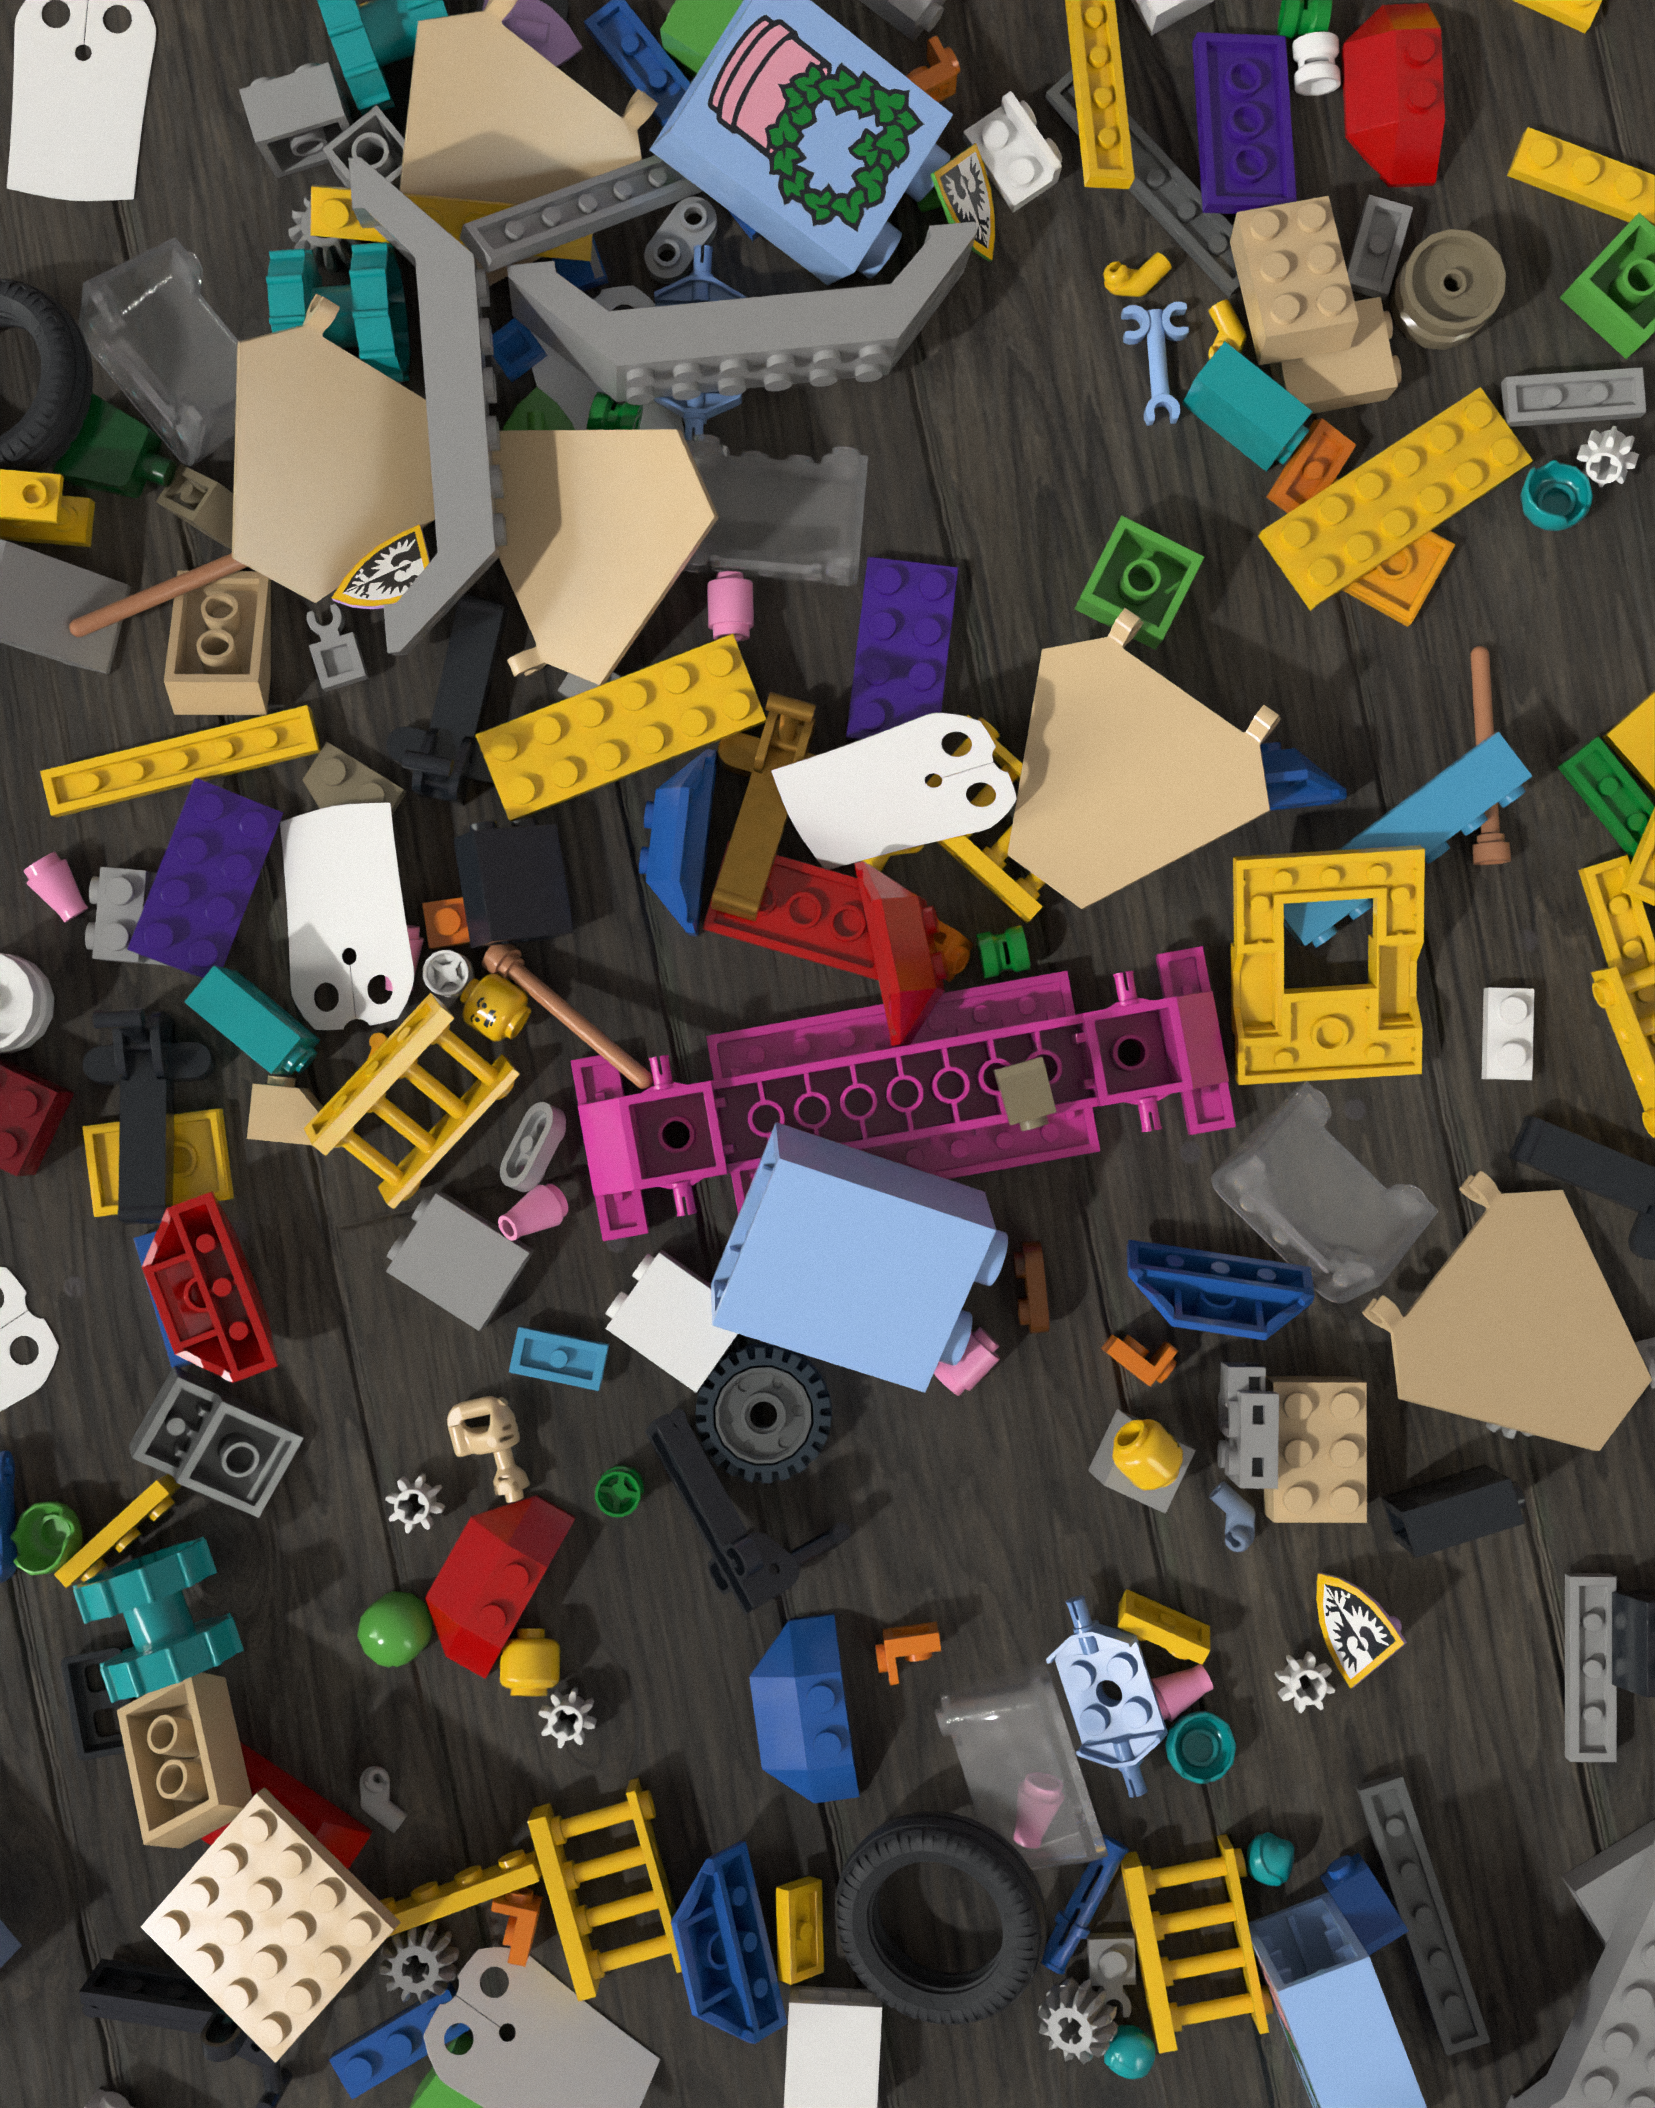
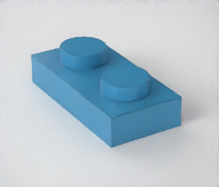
M520 1325L517 1330L509 1372L599 1391L610 1344Z

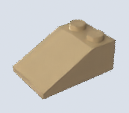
M177 571V576L188 571ZM237 571L175 597L164 675V684L174 715H267L271 680V579L257 571Z

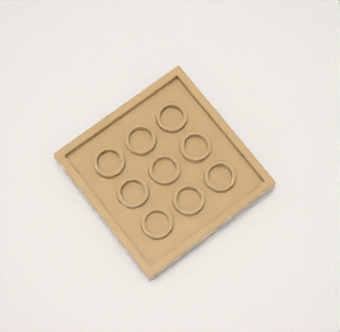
M264 1787L249 1801L141 1928L276 2063L401 1922Z

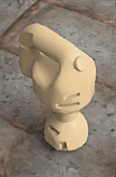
M486 1396L454 1405L449 1411L447 1426L456 1456L463 1457L470 1454L493 1453L497 1465V1472L493 1481L495 1495H505L507 1503L523 1499L524 1493L522 1489L528 1487L530 1482L526 1472L515 1464L511 1447L520 1441V1434L515 1421V1414L508 1406V1401L503 1397ZM490 1414V1425L470 1428L465 1423L466 1419Z

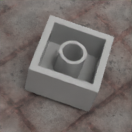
M329 62L321 65L318 63L304 64L298 67L295 73L278 78L262 77L253 81L249 87L239 89L255 143L276 178L329 163L323 148L354 124L346 97Z

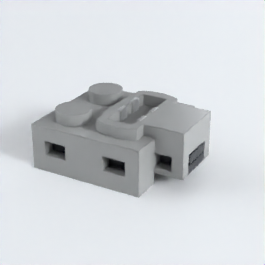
M1221 1362L1218 1428L1225 1435V1440L1218 1441L1217 1460L1219 1468H1225V1475L1239 1488L1278 1489L1279 1394L1275 1391H1266V1367L1257 1362Z

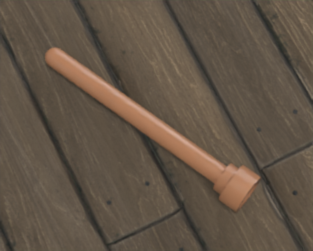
M232 553L76 618L71 621L69 630L75 637L86 636L248 566L233 559Z
M1477 646L1471 652L1476 746L1488 736L1494 734L1489 651L1483 646ZM1497 802L1484 812L1488 820L1481 825V835L1476 836L1477 844L1472 845L1474 865H1495L1511 862L1510 842H1505V834L1500 833Z
M513 944L491 946L487 950L482 960V967L490 974H499L509 981L513 980L637 1087L646 1089L652 1085L653 1076L647 1069L524 967L521 951Z

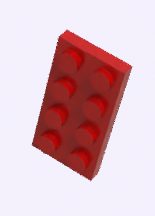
M728 841L727 846H726V849H725V853H724V856H723V860H722V863H721V867H720V870H719V873H718V877H717V880H716V884H715L714 890H715L716 885H717V881H718V878H719V875H720V872H721V869H722V866H723V862H724V859H725V856H726V853H727V850H728L730 841ZM776 855L756 921L712 909L711 897L703 930L878 981L858 878Z

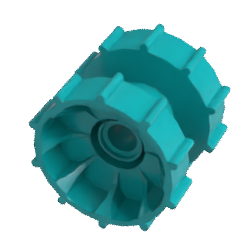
M317 0L329 37L358 111L363 116L376 105L381 111L395 107L383 66L414 56L418 20L448 16L443 0H371L359 4L358 0Z
M382 242L351 245L352 258L351 270H349L351 284L322 286V276L319 274L312 249L269 251L270 262L266 282L268 285L269 324L271 325L272 333L303 325L307 309L314 296L318 294L340 307L335 319L322 334L325 339L340 348L359 347L360 360L396 382L410 380L411 349L408 309L406 307L402 282V271L399 268L394 247L391 244Z
M204 1536L137 1557L134 1560L100 1572L73 1586V1593L84 1624L123 1613L134 1647L125 1649L111 1659L100 1663V1671L111 1703L132 1697L138 1698L144 1694L183 1682L185 1679L221 1665L222 1662L231 1658L236 1653L244 1651L230 1613L202 1619L193 1623L182 1590L217 1573Z

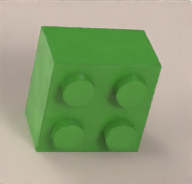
M1638 213L1560 297L1564 303L1625 359L1634 353L1655 332V226L1641 213Z
M1121 515L1075 610L1112 628L1117 617L1126 608L1144 622L1133 639L1156 650L1164 639L1204 556Z

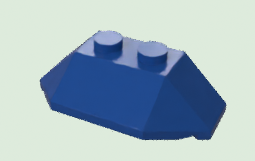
M1280 742L1260 745L1270 811L1338 804L1347 799L1346 788L1296 748L1282 750Z
M706 749L657 788L655 801L646 802L644 828L651 829L650 846L641 847L639 873L646 874V883L689 936H698L718 761L716 750Z
M1128 1240V1276L1173 1327L1266 1340L1311 1305L1314 1300L1312 1272L1309 1266Z
M830 1613L789 1619L749 1676L762 1770L813 1803L860 1797L835 1615Z
M739 1841L705 1860L674 1915L671 1926L692 2015L748 2043L756 2044L788 2023L746 1841Z

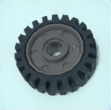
M768 1343L748 1345L722 1358L703 1382L696 1403V1426L705 1451L710 1454L711 1459L717 1466L720 1465L725 1469V1472L752 1483L753 1481H761L762 1483H772L775 1480L783 1481L806 1469L820 1454L825 1445L832 1421L830 1394L817 1368L803 1355ZM763 1401L771 1403L777 1411L776 1418L768 1424L758 1423L751 1414V1408L756 1403Z

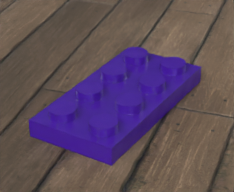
M1197 32L1192 42L1203 213L1236 214L1240 211L1296 202L1286 36Z
M875 557L867 558L846 740L859 741L922 716L941 713L958 567Z
M194 778L127 950L200 978H204L213 966L223 967L283 812Z

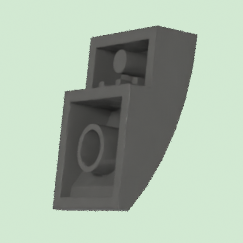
M173 1366L131 1440L129 1450L132 1459L174 1476L176 1483L259 1518L304 1437L285 1423L243 1399Z

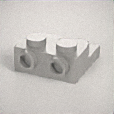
M100 867V877H92L89 886V899L92 904H97L96 922H89L85 932V945L87 949L93 950L92 959L168 966L127 950L157 873L145 870Z

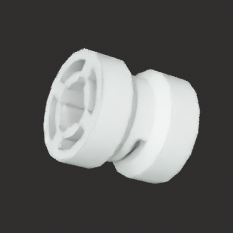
M1313 32L1294 40L1292 44L1293 59L1298 63V70L1294 75L1296 93L1304 96H1319L1338 89L1341 85L1340 69L1335 65V58L1339 54L1338 36L1330 32Z
M440 950L433 953L423 966V979L426 986L432 992L445 997L456 998L461 996L468 983L475 978L474 967L468 958L451 950Z

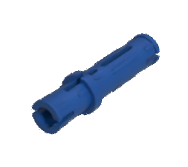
M1106 1834L1102 1835L1101 1842L1085 1872L1082 1874L1064 1911L1059 1910L1054 1918L1057 1925L1045 1946L1041 1963L1058 1974H1064L1066 1966L1081 1938L1087 1939L1091 1931L1088 1925L1103 1896L1106 1894L1121 1861L1129 1851L1124 1844ZM1102 1866H1103V1870L1101 1871V1873H1100V1875H1099V1877H1098V1879H1097V1881H1096V1883H1095L1093 1889L1091 1890V1892H1090L1088 1898H1086V1896H1087L1088 1892L1090 1891V1889H1091V1887H1092V1885H1093V1883H1094V1881H1095L1097 1875L1099 1874V1872H1100V1870H1101V1868H1102ZM1080 1910V1913H1079V1915H1078V1917H1077L1075 1923L1073 1924V1922H1074V1920H1075V1918H1076V1915H1077L1078 1911ZM1070 1929L1069 1934H1068V1936H1067V1938H1066V1940H1065V1942H1064V1938H1065V1936H1066L1068 1930Z

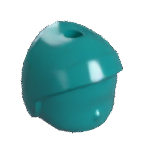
M1269 1832L1258 1834L1247 1848L1245 1859L1246 1871L1258 1882L1270 1886H1280L1282 1883L1287 1882L1291 1875L1295 1858L1294 1845L1290 1841L1280 1839Z
M1118 2026L1117 2034L1110 2041V2047L1104 2054V2063L1117 2075L1127 2079H1139L1146 2076L1152 2069L1155 2060L1156 2050L1153 2040L1145 2031L1137 2026Z

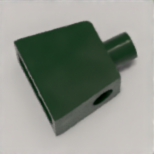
M92 393L86 419L82 421L84 424L75 441H71L70 448L57 461L53 471L56 474H61L64 480L71 485L130 498H138L141 495L147 480L163 487H168L174 478L176 463L157 455L162 440L150 428Z

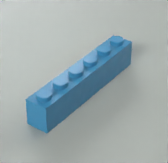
M1499 732L1494 733L1338 850L1421 845L1425 849V861L1429 864L1450 849L1446 841L1461 830L1466 836L1488 820L1484 812L1497 802L1504 808L1525 793L1526 790L1521 784L1531 778L1532 775ZM1373 899L1284 904V926L1300 946H1306L1312 942L1315 948H1317L1338 932L1334 924L1348 914L1352 920L1356 919L1373 906Z

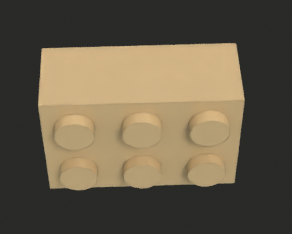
M1329 196L1237 212L1230 245L1258 365L1350 349L1359 323V317Z
M1266 1376V1391H1275L1279 1394L1278 1489H1264V1514L1274 1523H1367V1382L1355 1376Z
M201 1672L183 1680V1682L147 1693L117 1710L144 1845L181 1849L232 1822L252 1799L225 1677Z

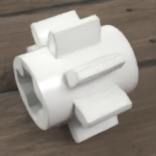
M1613 426L1611 430L1602 433L1592 430L1588 439V445H1581L1577 455L1578 460L1586 462L1582 473L1597 482L1599 487H1603L1604 484L1615 480L1620 484L1624 483L1628 472L1627 469L1635 468L1639 454L1630 452L1635 437H1626L1622 432L1617 431V426Z
M424 1473L418 1476L413 1484H410L408 1479L403 1476L397 1481L402 1493H390L385 1499L387 1502L394 1504L395 1512L389 1517V1521L399 1519L406 1523V1533H410L415 1524L421 1522L425 1529H430L434 1523L429 1513H442L445 1509V1505L436 1502V1494L442 1489V1486L436 1485L432 1488L426 1484V1475ZM414 1493L419 1495L418 1503L425 1505L417 1513L412 1511L413 1504L406 1501Z
M1308 1651L1304 1656V1660H1295L1291 1655H1287L1286 1658L1289 1664L1285 1670L1275 1671V1676L1278 1680L1286 1685L1280 1689L1278 1695L1283 1701H1288L1295 1697L1294 1707L1299 1713L1305 1710L1306 1705L1315 1704L1318 1709L1322 1710L1323 1703L1321 1700L1325 1694L1335 1693L1332 1685L1324 1679L1332 1672L1331 1668L1326 1663L1320 1664L1315 1668V1656ZM1306 1674L1309 1677L1308 1680L1311 1686L1303 1690L1299 1678Z
M574 1686L570 1694L564 1696L557 1689L553 1690L551 1701L554 1707L544 1705L538 1714L548 1719V1723L542 1730V1736L552 1734L558 1739V1748H562L565 1741L574 1739L577 1744L582 1745L585 1739L582 1727L594 1729L597 1719L587 1716V1712L593 1706V1698L584 1701L577 1696L578 1687ZM562 1710L567 1715L572 1713L577 1715L574 1725L569 1719L560 1721L559 1716Z

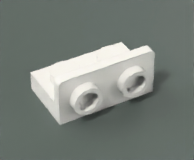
M1010 91L1002 97V103L999 108L963 131L962 139L968 147L974 143L977 144L986 174L1012 212H1015L1058 183L1062 168V156L1053 140L1050 138L1044 139L1036 128V117L1030 106L1024 100L1019 102Z

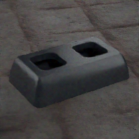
M119 1647L63 1658L60 1663L77 1755L83 1761L125 1753L122 1734L101 1735L98 1732L95 1713L98 1710L112 1707L122 1708L133 1702V1699H122L111 1703L107 1689L95 1691L90 1688L87 1675V1667L89 1665L105 1662L123 1652Z

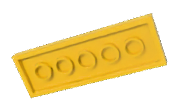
M1480 387L1263 529L1258 537L1311 611L1525 469L1533 460Z
M731 634L478 733L476 738L507 817L512 822L766 723V717L734 635Z

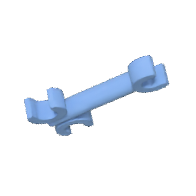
M1173 302L1164 311L1161 309L1146 311L1140 306L1129 305L1123 308L1121 313L1122 320L1134 319L1140 325L1138 330L1126 331L1124 333L1123 343L1129 345L1137 344L1147 334L1152 397L1144 411V421L1147 426L1153 425L1155 421L1154 409L1157 407H1164L1169 411L1170 424H1176L1180 415L1178 401L1169 394L1165 337L1172 341H1181L1187 337L1189 333L1188 327H1175L1170 322V317L1185 314L1187 304L1183 302Z

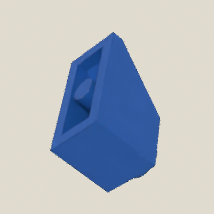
M1359 1853L1352 1857L1346 1855L1334 1860L1327 1867V1872L1319 1876L1368 1955H1371L1409 1931Z

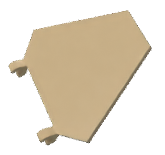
M489 0L483 11L418 20L399 191L407 194L512 204L527 202L642 160L637 130L651 116L658 103L646 93L637 89L628 102L623 116L617 115L502 24V20L512 10L518 0ZM531 256L510 265L532 263L541 257ZM475 258L478 269L483 268V266ZM507 266L489 273L486 271L489 286L508 276Z
M318 294L314 296L307 309L303 325L238 341L232 530L233 559L314 603H317L337 589L344 577L360 559L379 544L419 524L423 529L435 520L426 400L325 339L322 334L333 322L340 307Z
M681 430L499 431L500 451H492L493 465H500V470H502L504 498H497L495 502L496 513H503L507 530V545L499 546V559L536 642V647L520 652L510 657L507 661L514 677L523 673L525 676H530L543 669L546 664H549L595 684L603 685L719 516Z
M1126 608L1117 617L1107 637L1042 649L1007 854L1081 909L1091 906L1270 811L1260 745L1280 722L1281 718L1279 715L1263 705L1253 718L1246 732H1242L1124 649L1126 644L1134 638L1144 624L1138 616Z
M1478 1171L1475 1177L1469 1175L1459 1190L1470 1200L1486 1207V1211L1410 1309L1402 1316L1397 1306L1382 1295L1378 1300L1373 1298L1362 1312L1368 1320L1391 1334L1398 1399L1581 1448L1600 1451L1650 1384L1652 1378L1563 1190L1501 1194L1495 1182L1484 1172Z

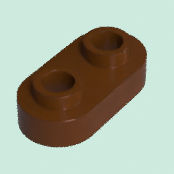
M1040 1240L1021 1242V1251L1013 1252L1015 1279H1023L1025 1297L1017 1298L1020 1325H1028L1030 1334L1049 1332V1312Z

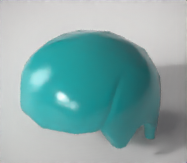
M1552 460L1537 469L1535 467L1531 468L1526 477L1520 499L1524 515L1534 526L1546 531H1560L1576 525L1587 516L1592 504L1593 494L1589 478L1577 467Z
M1195 1711L1180 1716L1169 1729L1165 1744L1167 1758L1173 1769L1181 1777L1197 1784H1208L1222 1778L1234 1763L1236 1743L1229 1724L1207 1711Z

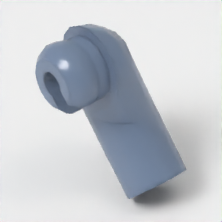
M1222 1481L1211 1492L1209 1498L1226 1513V1546L1234 1552H1243L1254 1541L1255 1510L1225 1481Z

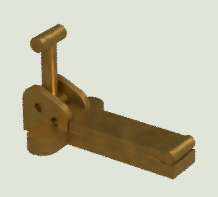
M770 692L765 708L769 713L761 738L737 733L719 742L718 760L721 766L729 772L749 777L750 780L714 890L711 904L712 909L756 921L788 819L787 810L771 770L817 756L808 753L815 730L816 718H813L816 709L815 704Z

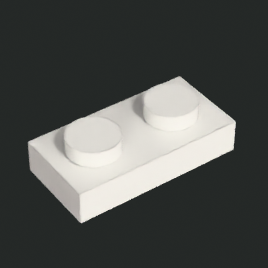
M1484 988L1482 1079L1532 1080L1534 989Z

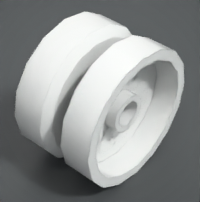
M0 953V1053H14L29 1048L45 1034L53 1018L54 995L48 978L34 963L17 955Z

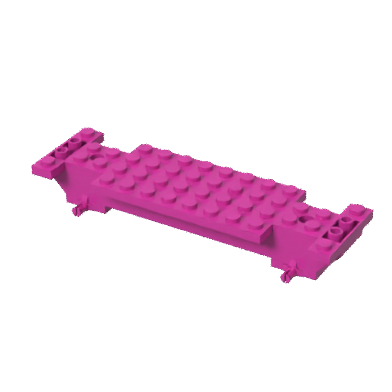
M1203 946L1155 955L1163 999L1148 1000L1137 998L1134 972H1124V977L1123 972L1113 974L1119 1002H1116L1107 1009L1075 1015L1068 971L943 993L911 1044L901 1047L891 1045L884 1004L709 1035L706 1038L714 1077L713 1081L689 1085L673 1083L669 1055L660 1056L662 1075L658 1057L649 1058L654 1086L642 1093L625 1096L621 1072L601 1055L571 1060L579 1105L578 1111L603 1241L649 1233L642 1189L652 1187L673 1189L677 1217L685 1216L683 1196L686 1200L688 1215L697 1213L691 1185L704 1178L731 1173L739 1215L776 1122L945 1179L1100 1152L1092 1108L1122 1102L1138 1104L1142 1132L1162 1129L1156 1101L1163 1099L1171 1093L1180 1092L1188 1135L1236 1127L1228 1086L1229 1077ZM1126 1039L1134 1041L1140 1048V1058L1133 1066L1123 1064L1118 1057V1047ZM1037 1057H1043L1056 1113L1047 1115L1049 1124L1021 1131L1019 1123L1009 1125L993 1070ZM680 1121L689 1129V1141L682 1148L670 1146L665 1139V1129L671 1122Z

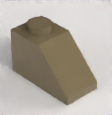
M180 464L171 484L164 488L156 502L216 542L232 550L233 493L220 483Z
M1037 1057L993 1070L1010 1126L1019 1123L1021 1131H1026L1049 1124L1047 1115L1056 1113V1108L1043 1057Z

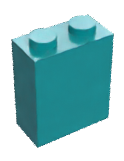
M1225 341L1195 377L1182 403L1184 407L1266 472L1276 460L1284 465L1300 445V442L1310 431L1303 424L1313 412Z
M213 966L184 1001L270 1074L292 1075L295 1070L298 1073H302L318 1054L314 1047L319 1043L320 1039L236 970Z

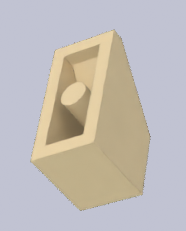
M268 1075L267 1084L252 1085L247 1139L312 1145L303 1128L323 1108V1105L309 1088L295 1087L296 1078Z

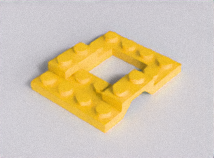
M1421 845L1233 857L1234 943H1231L1232 1032L1235 1035V1080L1238 1085L1422 1074V1023L1416 997L1417 959L1424 943L1425 849ZM1373 898V934H1368V984L1284 989V904Z

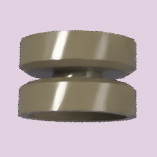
M1448 229L1427 237L1415 247L1391 286L1390 309L1395 325L1408 340L1424 348L1446 350L1464 344L1493 315L1505 293L1506 272L1500 254L1487 239L1468 230Z

